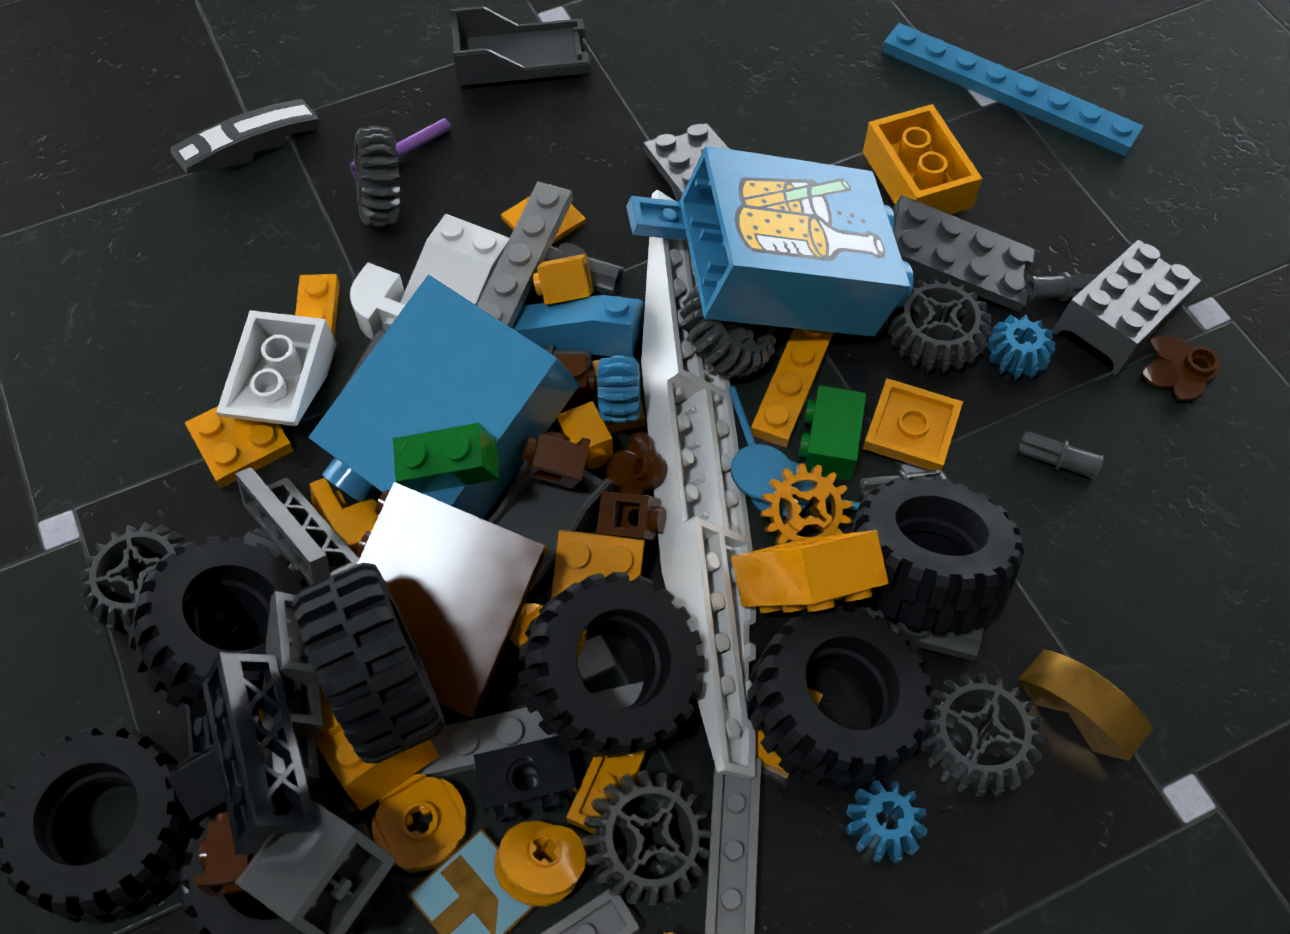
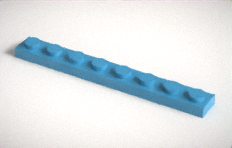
M901 23L897 24L883 43V53L1125 157L1130 152L1144 127L1126 117L1105 110L1095 104L1086 102Z

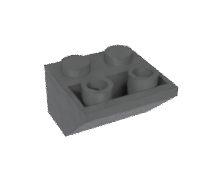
M311 799L317 822L312 831L271 834L241 873L235 884L304 934H345L397 859L360 831ZM294 804L286 815H296Z

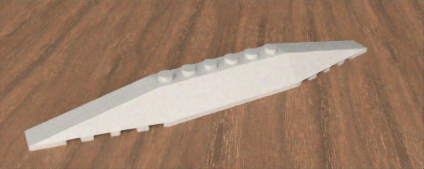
M659 190L652 193V198L675 201ZM649 237L641 365L648 435L652 438L653 450L661 455L667 462L668 467L664 482L660 487L654 489V497L660 499V507H664L666 511L664 530L658 532L662 575L666 589L674 595L671 603L677 609L683 606L692 617L686 622L691 632L698 630L702 641L701 644L696 646L697 656L705 657V671L698 673L696 680L703 683L700 698H697L716 771L721 774L751 779L755 777L756 731L753 729L749 719L747 691L753 685L749 680V662L756 659V645L750 642V625L756 623V606L742 607L731 556L753 551L745 494L735 485L730 471L732 460L739 451L733 404L729 393L730 382L724 371L716 373L711 363L705 365L702 355L694 353L696 348L692 342L686 341L689 334L681 327L684 322L680 315L681 310L684 308L682 302L693 291V288L697 286L688 249V241Z

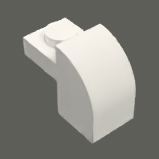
M367 262L354 280L350 290V299L360 329L372 340L379 330H388L405 305L400 303L404 295L400 275Z

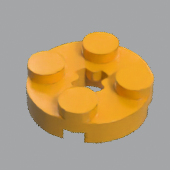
M413 774L382 796L378 801L380 805L372 821L374 841L397 859L394 865L407 873L426 872L436 869L467 840L468 813L466 805L458 790L450 782L442 778L440 780L436 777H427L426 774ZM420 811L423 816L433 815V820L428 824L429 829L426 832L420 833L417 830L411 833L408 827L414 823L413 814Z

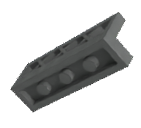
M251 467L235 473L244 507L291 562L293 567L300 571L308 585H312L358 564L359 558L287 477L266 485ZM286 494L288 499L285 504H282L277 497ZM294 517L306 518L303 525H300ZM313 539H322L326 541L323 547L321 548ZM328 561L345 562L347 565L330 572Z

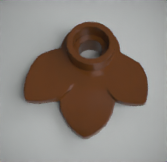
M1154 337L1150 339L1149 344L1158 359L1151 362L1144 369L1142 378L1157 388H1173V393L1179 401L1194 400L1205 392L1206 383L1213 381L1220 370L1219 357L1210 348L1204 346L1192 348L1181 338Z
M636 432L631 435L627 450L618 451L610 457L606 463L604 475L605 479L610 478L613 481V485H616V493L642 495L644 490L656 489L662 485L666 478L668 467L667 462L661 455L653 450L652 438L644 432Z

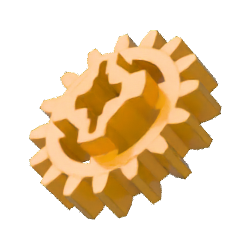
M802 463L797 465L796 475H793L786 468L781 471L783 482L774 478L768 482L774 492L773 494L767 493L761 496L763 501L769 503V509L761 511L760 516L770 517L772 523L767 525L764 530L766 533L773 531L779 533L775 541L777 545L783 544L787 540L791 542L805 538L843 534L838 526L839 524H849L851 522L849 517L842 514L843 509L852 506V502L842 501L840 495L848 489L846 485L839 487L833 485L837 474L832 472L822 477L821 465L814 466L811 472L807 473V468ZM803 481L815 484L809 491L804 492L791 486L793 483ZM828 496L830 498L832 505L831 516L827 513L825 499ZM810 500L812 503L810 511L813 513V516L801 518L799 514L802 508L798 505V502L802 503ZM780 502L786 507L787 518L784 522H782L779 513ZM804 526H811L815 530L820 531L819 534L812 537L796 535Z

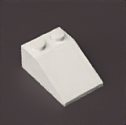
M445 214L427 238L400 303L406 305L429 274L477 305L507 245L509 237Z
M250 310L216 411L219 417L297 426L325 381L337 343L326 319Z

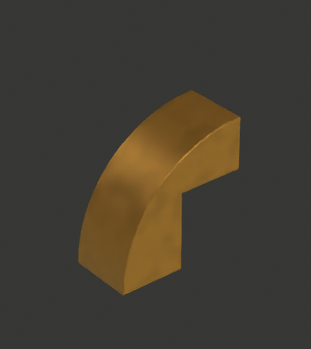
M1043 649L1018 679L1034 705L1067 712L1093 752L1129 761L1154 729L1142 711L1114 684L1091 668L1065 655Z

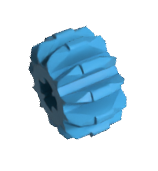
M1010 314L1004 322L998 321L987 341L986 351L990 353L989 364L1000 365V374L1007 371L1011 372L1014 380L1018 379L1021 374L1031 380L1036 376L1037 372L1043 373L1050 364V358H1052L1055 352L1056 344L1051 340L1052 330L1041 329L1042 319L1033 323L1029 321L1027 314L1020 320Z
M624 355L601 358L597 370L599 416L603 421L614 423H627V421L637 420L641 414L639 363L634 357H625Z
M879 780L872 782L870 792L860 788L855 794L857 803L849 804L846 810V814L855 820L848 824L846 828L848 835H862V838L856 845V849L862 852L869 845L873 847L872 857L874 862H880L885 851H887L893 863H899L903 858V851L914 855L919 849L916 839H923L927 834V828L919 823L926 816V809L911 807L917 795L915 791L908 792L904 797L898 794L900 790L898 781H893L887 792ZM880 814H886L887 821L890 817L894 820L895 825L892 829H886V822L882 826L879 824L877 819Z

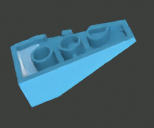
M597 295L545 305V303L522 306L512 329L541 348H549L550 345H555L557 350H589L593 355L608 357L624 355L625 357H634L644 325L645 302L640 299L620 296Z

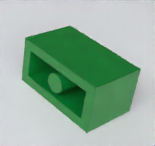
M819 385L816 401L808 399L804 423L811 424L810 434L802 432L798 456L806 457L805 466L809 473L814 466L821 465V476H827L834 472L837 474V479L852 480L858 457L866 393Z
M480 423L393 438L395 481L419 493L500 479L496 437Z

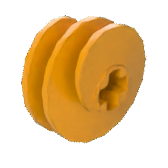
M537 820L521 822L510 828L501 840L494 857V873L501 888L513 899L529 906L546 907L561 902L573 891L585 869L586 851L581 838L571 828Z

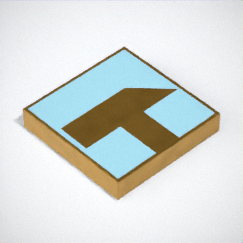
M482 828L407 894L439 934H511L540 907L529 906L517 901L501 888L494 873V857L498 847Z

